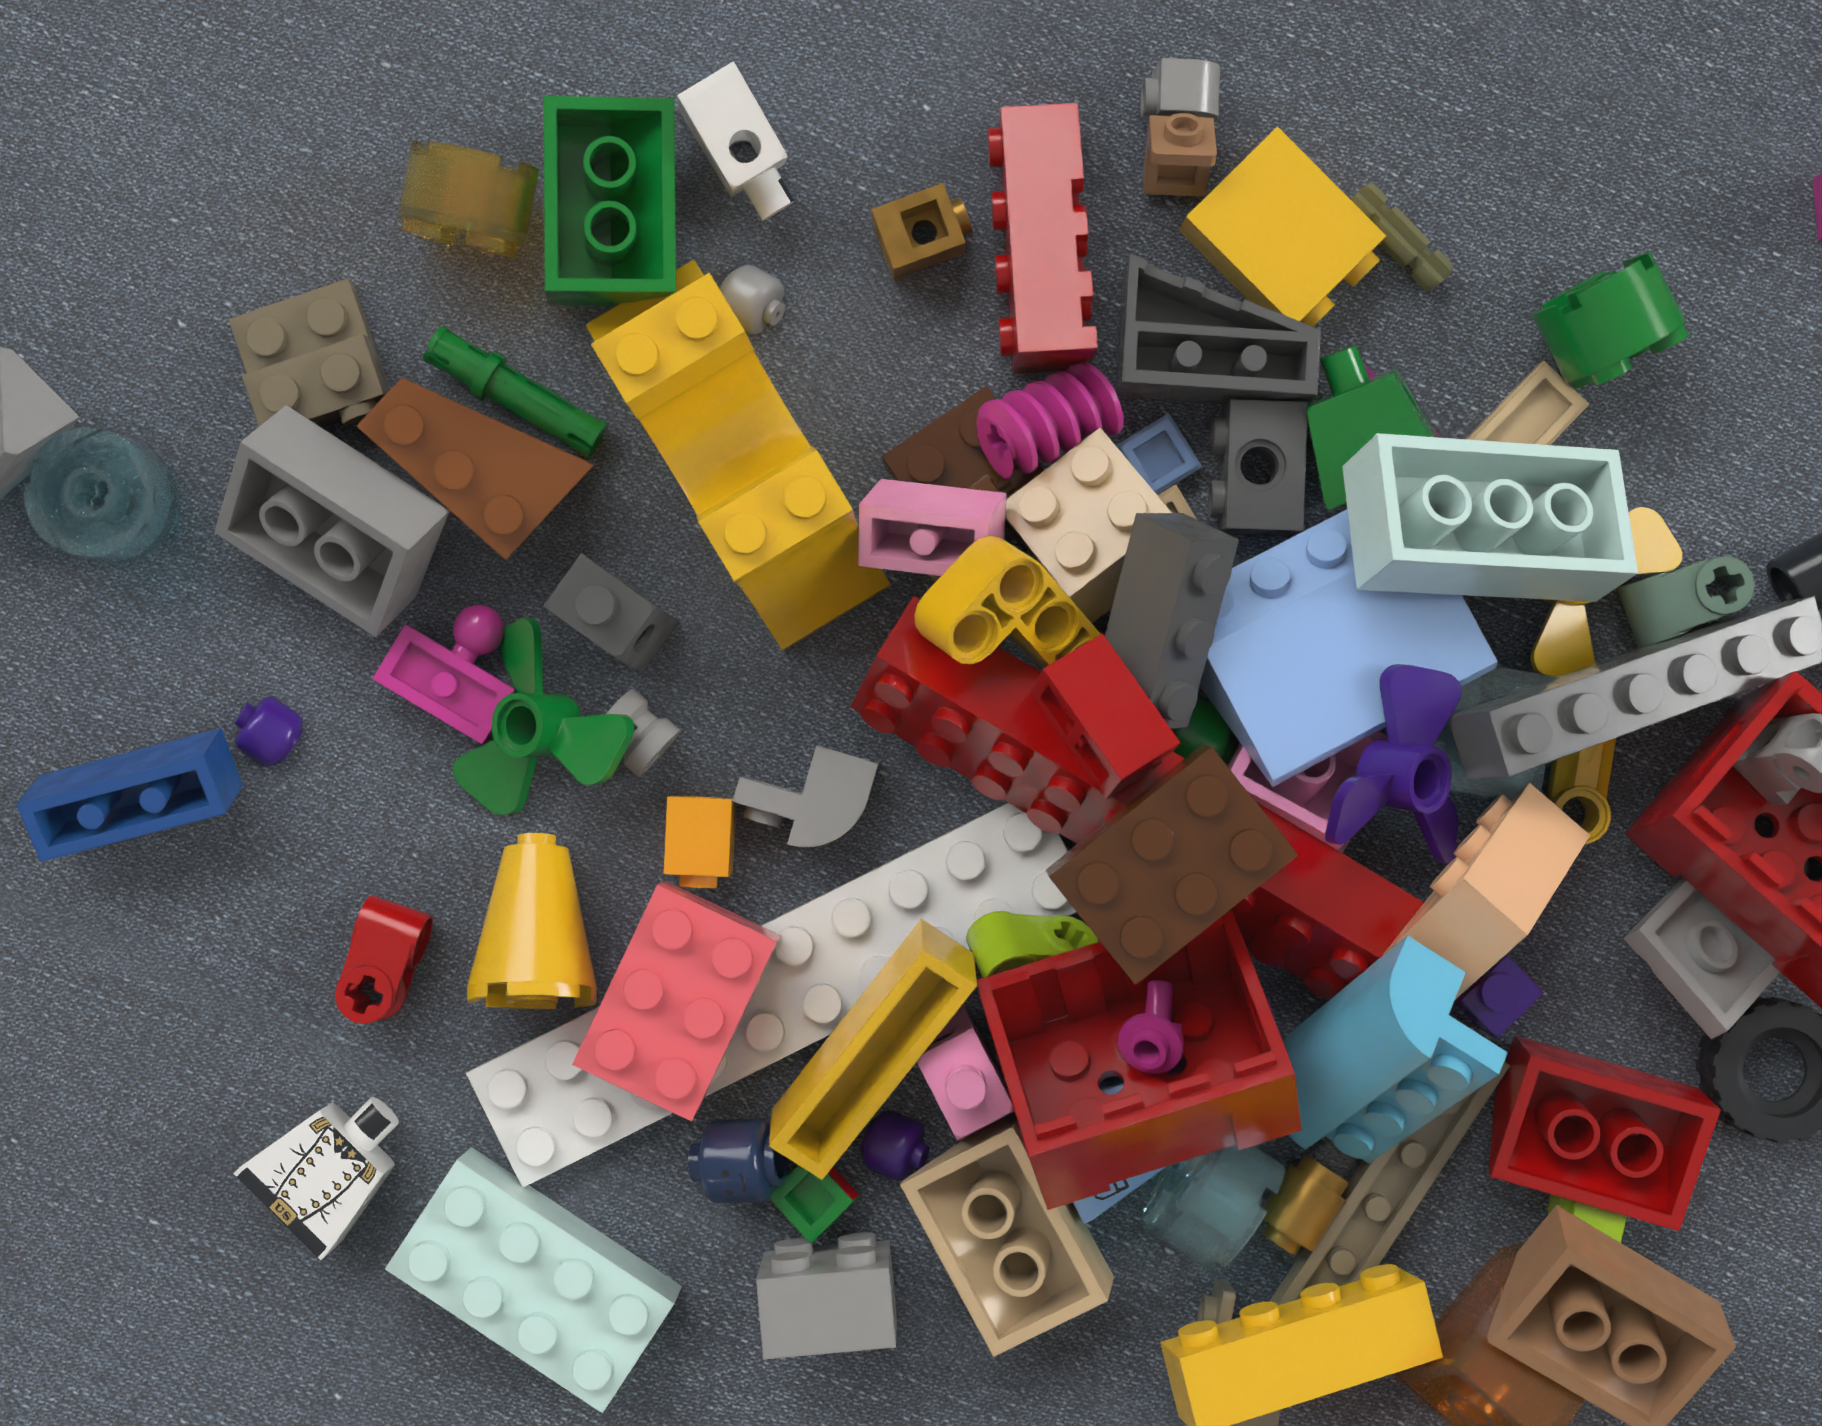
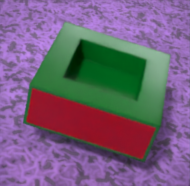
M798 1165L785 1178L783 1185L775 1188L769 1199L808 1242L812 1244L861 1195L834 1166L821 1180Z

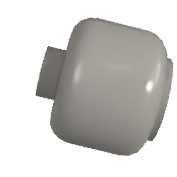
M743 265L737 268L725 278L720 287V291L747 334L760 333L767 323L775 326L784 315L785 304L781 302L784 296L783 284L778 278L757 266Z

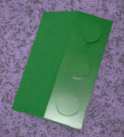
M543 96L545 294L548 305L615 306L620 303L671 296L676 293L674 98Z

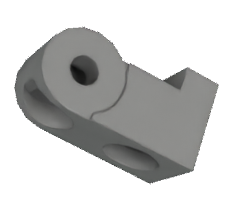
M1812 713L1772 718L1734 763L1733 767L1772 806L1787 805L1800 788L1815 793H1822V714Z

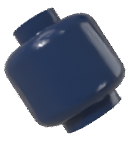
M714 1120L703 1130L700 1142L691 1145L688 1155V1168L691 1180L693 1182H700L704 1194L712 1203H755L767 1201L773 1194L775 1187L783 1185L787 1175V1157L769 1147L770 1124L766 1120Z

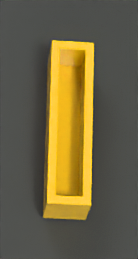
M921 918L772 1108L769 1147L823 1180L977 987L973 953Z
M1378 1265L1360 1273L1361 1280L1339 1287L1335 1283L1312 1285L1303 1289L1300 1292L1301 1298L1281 1305H1278L1276 1302H1259L1242 1308L1239 1311L1240 1317L1220 1324L1211 1320L1197 1321L1181 1327L1178 1330V1337L1160 1342L1179 1418L1187 1426H1231L1443 1358L1425 1282L1398 1268L1396 1265Z

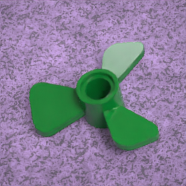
M520 618L506 626L499 648L517 693L505 696L494 710L492 716L494 740L460 756L453 764V775L457 783L489 811L498 815L517 814L523 809L538 757H556L581 784L598 785L606 782L614 774L634 734V723L628 715L606 714L582 717L579 707L569 696L561 693H543L542 636L539 624L533 618Z

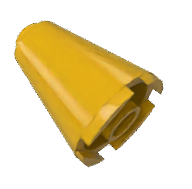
M519 834L517 836V844L506 846L503 850L467 984V1003L475 1004L485 998V1007L556 1009L558 997L574 998V1008L595 1005L597 985L569 849L556 845V836L552 834Z

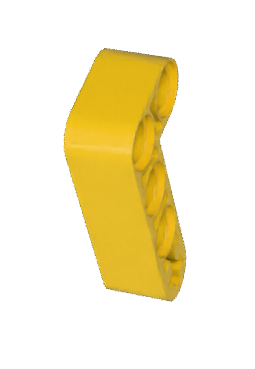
M990 535L979 538L962 553L923 595L917 604L914 615L915 626L919 633L961 664H974L982 661L1010 635L1042 671L1043 668L1101 635L1042 564L1002 538Z

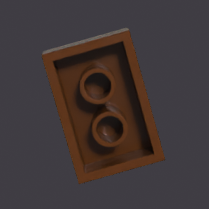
M1202 744L1048 867L1046 872L1051 881L1136 985L1295 859L1298 854L1211 746Z

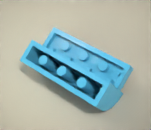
M1407 935L1290 1032L1284 1041V1046L1295 1072L1302 1131L1289 1134L1291 1139L1306 1150L1326 1136L1344 1154L1362 1159L1369 1164L1498 1076L1508 1052L1449 1016L1466 972Z

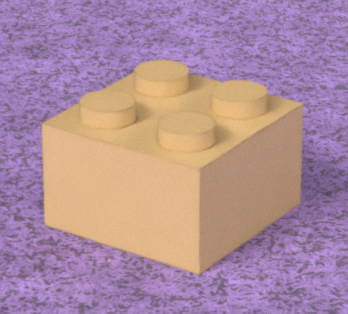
M1099 428L1006 500L1005 519L1036 561L1042 564L1087 619L1093 623L1113 606L1136 513L1172 512L1105 432Z

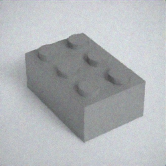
M285 405L240 442L214 533L377 637L417 597L450 510Z

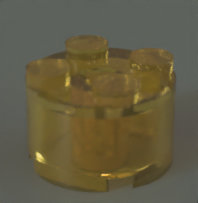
M411 140L397 219L403 221L401 232L416 235L417 239L451 247H454L456 235L466 237L465 245L478 248V251L481 253L516 259L517 248L526 246L540 170L520 161L518 170L501 166L502 156L476 149L428 141V146L418 140Z

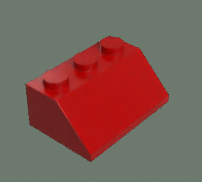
M1514 1035L1506 1059V1063L1510 1067L1499 1082L1495 1092L1489 1175L1496 1179L1680 1231L1721 1109L1698 1087Z

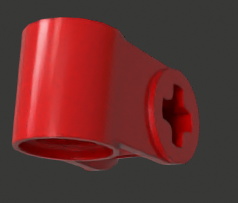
M374 895L366 899L356 919L351 937V946L339 982L336 985L335 999L337 1007L344 1017L354 1023L367 1024L391 1018L402 1009L406 1002L417 965L424 955L433 927L432 914ZM375 982L374 990L383 994L382 1002L368 1005L369 996L361 992L362 984Z

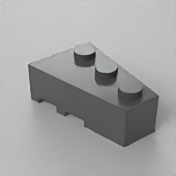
M1131 253L1129 254L1122 273L1115 387L1117 397L1227 404L1230 399L1308 402L1309 404L1318 393L1320 329L1248 300L1238 301L1206 288V284L1188 276L1186 279L1149 265V261Z

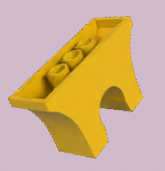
M694 259L676 270V293L671 296L620 303L586 324L588 331L594 339L591 346L637 420L640 421L695 510L698 523L733 581L746 594L782 651H785L891 587L882 569L858 566L859 526L851 505L818 451L813 446H810L756 356L745 330L711 274L707 273L704 275Z

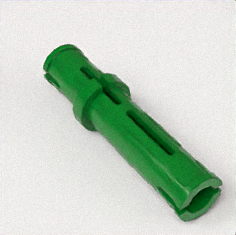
M441 326L429 341L426 348L431 352L427 350L423 354L424 362L446 372L470 387V394L481 401L487 397L493 402L500 404L530 424L569 445V447L588 459L601 443L604 437L601 433L604 434L608 429L609 424L604 420H600L573 405V403L507 365V358L496 351L492 355L488 354L451 332L445 326Z

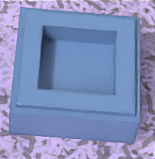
M1169 413L1116 445L1157 495L1202 467Z

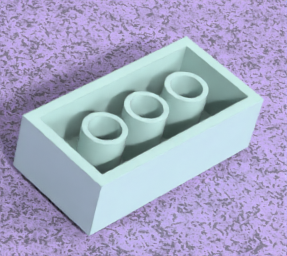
M1377 433L1342 466L1357 590L1596 602L1638 574L1619 450Z
M472 1147L456 1160L385 1268V1270L601 1413L604 1412L675 1304L682 1287L530 1185L522 1188L515 1175Z

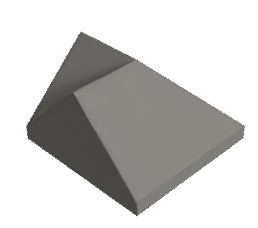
M0 347V499L56 452L79 418L13 350Z

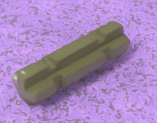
M1368 183L1364 185L1350 200L1386 235L1379 244L1403 269L1407 265L1410 266L1414 271L1410 276L1424 290L1431 291L1435 289L1451 274L1453 270L1452 262L1439 249L1433 252L1427 246L1431 241L1397 206H1394L1392 209L1389 208L1386 204L1389 198L1375 184Z

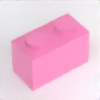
M880 479L859 504L858 566L942 576L962 553L979 538L990 535L1004 540L1006 493Z

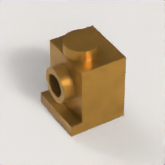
M944 183L871 209L872 225L894 282L906 278V275L965 254L966 242L964 237L973 234L962 199L958 197L950 200ZM927 225L934 229L936 238L932 242L921 245L913 239L912 233L917 227Z

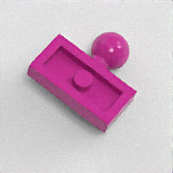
M472 605L463 609L457 615L453 624V636L456 644L452 650L405 624L372 679L481 744L488 743L492 736V716L497 704L505 696L517 693L513 686L474 664L478 655L489 654L501 644L504 637V624L500 615L494 609L485 605Z

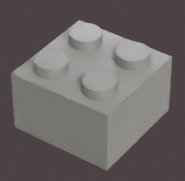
M860 1232L838 1237V1245L813 1247V1244H810L806 1238H793L774 1243L773 1251H764L756 1278L763 1360L896 1348L897 1311L890 1240L876 1241L875 1233Z

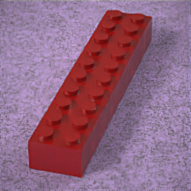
M915 596L912 597L877 653L850 705V708L860 713L862 719L873 729L882 733L897 735L915 746L917 752L928 762L940 767L948 766L970 779L973 786L983 795L994 800H1005L1027 813L1028 819L1036 827L1049 833H1060L1076 844L1080 843L1185 759L1173 751L1161 758L1162 763L1105 801L1030 693L1041 672L998 646L980 662L961 664L919 633L915 626L914 615L920 599ZM1256 802L1297 852L1298 856L1232 908L1245 945L1249 947L1250 953L1257 960L1270 966L1286 969L1304 980L1305 986L1312 993L1330 1000L1384 955V952L1424 902Z

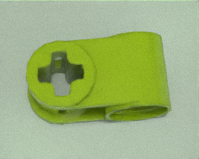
M996 911L983 915L973 922L966 935L968 947L974 955V961L982 978L1098 942L1092 930L1085 923L1073 917L1065 915L1051 917L1013 914L1007 911Z

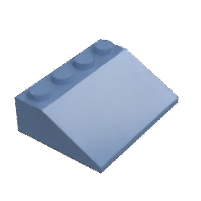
M1346 509L1232 568L1200 687L1271 786L1274 787L1386 727L1379 680L1382 672L1387 667L1394 664H1405L1446 672L1453 675L1462 687L1494 670L1498 661L1462 595L1357 590L1348 510Z

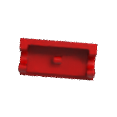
M1103 633L1043 668L1030 691L1105 801L1162 763L1161 758L1175 750L1180 744L1178 738Z

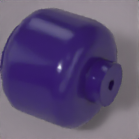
M270 696L263 698L256 707L247 703L233 722V724L240 728L235 737L236 747L264 766H272L277 762L282 763L303 733L301 730L303 725L301 717L277 698Z
M891 1111L882 1112L871 1121L862 1141L861 1154L863 1155V1162L866 1167L875 1173L897 1181L909 1177L914 1167L921 1169L928 1158L930 1150L929 1145L922 1143L925 1134L924 1126L918 1120Z

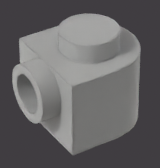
M1161 58L1152 73V78L1143 79L1140 97L1141 117H1149V115L1171 116L1177 113H1187L1197 117L1214 118V122L1219 119L1220 65L1199 59Z

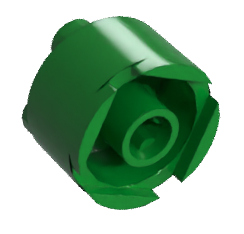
M1651 251L1640 253L1622 261L1625 268L1617 273L1614 270L1607 273L1602 271L1544 303L1542 309L1535 310L1530 314L1566 383L1571 382L1574 389L1581 388L1592 382L1596 386L1606 383L1632 368L1629 361L1630 358L1639 356L1651 350L1652 354L1659 353L1689 336L1684 326L1686 319Z

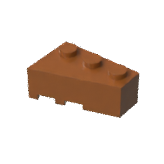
M400 378L357 425L364 434L505 560L508 559L593 466L590 461L406 378Z

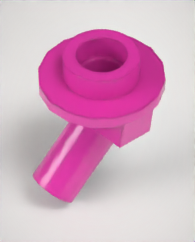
M1149 981L1147 984L1146 1012L1134 1015L1125 1021L1118 1034V1046L1122 1056L1131 1066L1142 1072L1152 1074L1167 1072L1177 1065L1183 1054L1184 1035L1182 1024L1171 1023L1174 987L1171 982Z

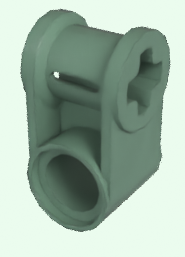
M1724 556L1699 561L1676 570L1656 573L1619 586L1617 591L1637 647L1640 648L1679 636L1693 630L1695 626L1739 611L1751 600L1755 584L1753 574L1746 564L1739 559ZM1722 577L1725 581L1726 589L1718 592L1717 596H1709L1706 585L1715 581V578Z

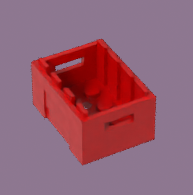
M1793 671L1741 696L1631 825L1625 835L1672 877L1681 875L1768 952L1775 959L1772 965L1822 1008V878L1815 882L1810 880L1804 872V863L1808 858H1814L1822 865V793H1815L1800 788L1787 805L1772 806L1733 767L1734 763L1772 718L1812 713L1822 714V693L1799 673ZM1760 814L1769 817L1774 824V832L1769 838L1760 836L1755 830L1754 822Z
M1232 909L1136 985L1101 942L977 980L979 995L1022 1137L1047 1210L1110 1191L1109 1184L1236 1145L1238 1150H1242L1302 1131L1295 1072ZM1149 981H1167L1174 985L1171 1023L1182 1024L1184 1046L1181 1058L1187 1063L1185 1069L1176 1075H1170L1166 1072L1158 1074L1142 1072L1125 1060L1118 1046V1034L1125 1021L1134 1015L1146 1012L1147 984ZM1117 1076L1124 1081V1085L1118 1093L1105 1094L1099 1089L1101 1082L1106 1077Z

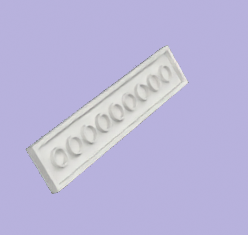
M1006 803L761 925L781 935L706 1096L830 1035L921 918L970 950L966 941L967 931L973 922L988 913L1007 911L1013 914L1051 917L1056 915L1069 916L1075 913V909L1051 881L1046 872L1048 867L1068 852L1059 833H1049L1041 830L1028 819L1027 813L1010 803ZM599 1006L466 1073L522 1188L673 1113L572 1065Z

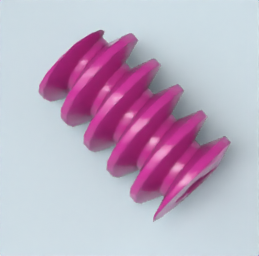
M1081 362L1071 365L1065 372H1054L1048 375L1044 381L1031 382L1023 390L1010 391L1001 400L996 399L985 402L978 410L976 420L977 436L990 465L1000 476L1008 480L1013 475L1014 464L1023 473H1031L1038 466V458L1047 464L1056 462L1059 457V449L1064 453L1069 452L1081 440L1083 441L1099 428L1107 435L1120 433L1123 429L1124 416L1117 394L1105 375L1095 366Z

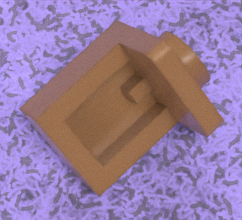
M1177 113L1171 116L1149 115L1142 173L1143 194L1206 197L1210 167L1215 165L1217 155L1214 118L1197 117L1187 113Z

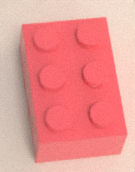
M664 881L658 884L572 1065L692 1121L706 1096L781 935L670 882Z

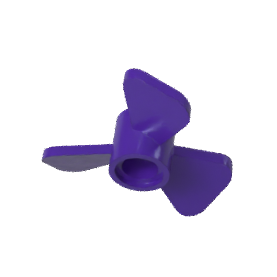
M1394 664L1382 672L1379 680L1388 740L1378 739L1371 742L1360 757L1357 776L1348 778L1337 790L1330 809L1325 840L1328 843L1342 845L1352 838L1383 806L1413 811L1434 859L1439 863L1449 864L1455 859L1453 853L1456 850L1458 835L1456 807L1448 796L1452 782V768L1447 754L1442 749L1433 747L1459 703L1462 694L1461 685L1453 675L1446 672L1413 665Z

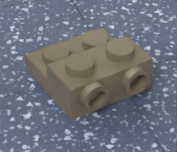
M349 278L228 319L246 374L241 376L258 426H261L285 405L319 427L342 420L344 426L357 425L390 390L355 284Z

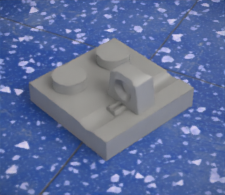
M1683 877L1624 937V940L1637 955L1641 956L1649 964L1652 972L1710 1039L1727 1032L1780 973L1772 965L1775 959Z

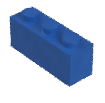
M222 728L39 775L16 803V806L40 862L226 814L241 790L243 783Z

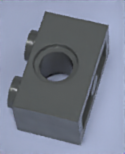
M1230 399L1222 408V416L1212 417L1211 455H1220V480H1210L1209 518H1218V530L1232 535L1291 537L1304 531L1308 402ZM1257 453L1267 459L1271 467V476L1267 484L1256 485L1244 478L1240 468V462L1244 454Z

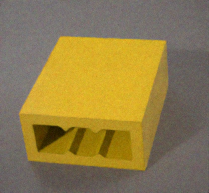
M1278 126L1185 217L1179 229L1183 236L1248 301L1312 327L1335 306L1327 295L1343 279L1353 288L1380 261L1372 251L1386 237Z

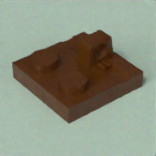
M985 386L882 456V460L897 481L1006 493V500L1042 473L1044 469L1038 462L1035 471L1023 473L1014 464L1013 475L1006 480L990 465L980 445L976 424L980 407L989 400H996L988 386ZM1005 519V528H1006L1007 526H1009V523H1008V522L1006 521V519Z

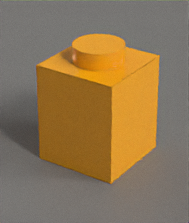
M667 796L664 874L679 875L680 887L717 888L718 877H729L733 874L736 802H732L733 798Z

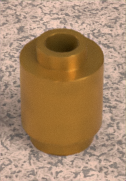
M1305 1154L1297 1167L1290 1164L1258 1216L1268 1223L1262 1234L1294 1256L1301 1246L1314 1252L1346 1200L1341 1195L1349 1183Z

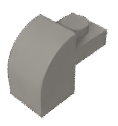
M816 745L802 793L741 776L739 777L732 802L746 805L743 817L780 828L783 817L793 819L794 822L787 845L795 847L821 846L843 836L861 817L869 800L879 763Z

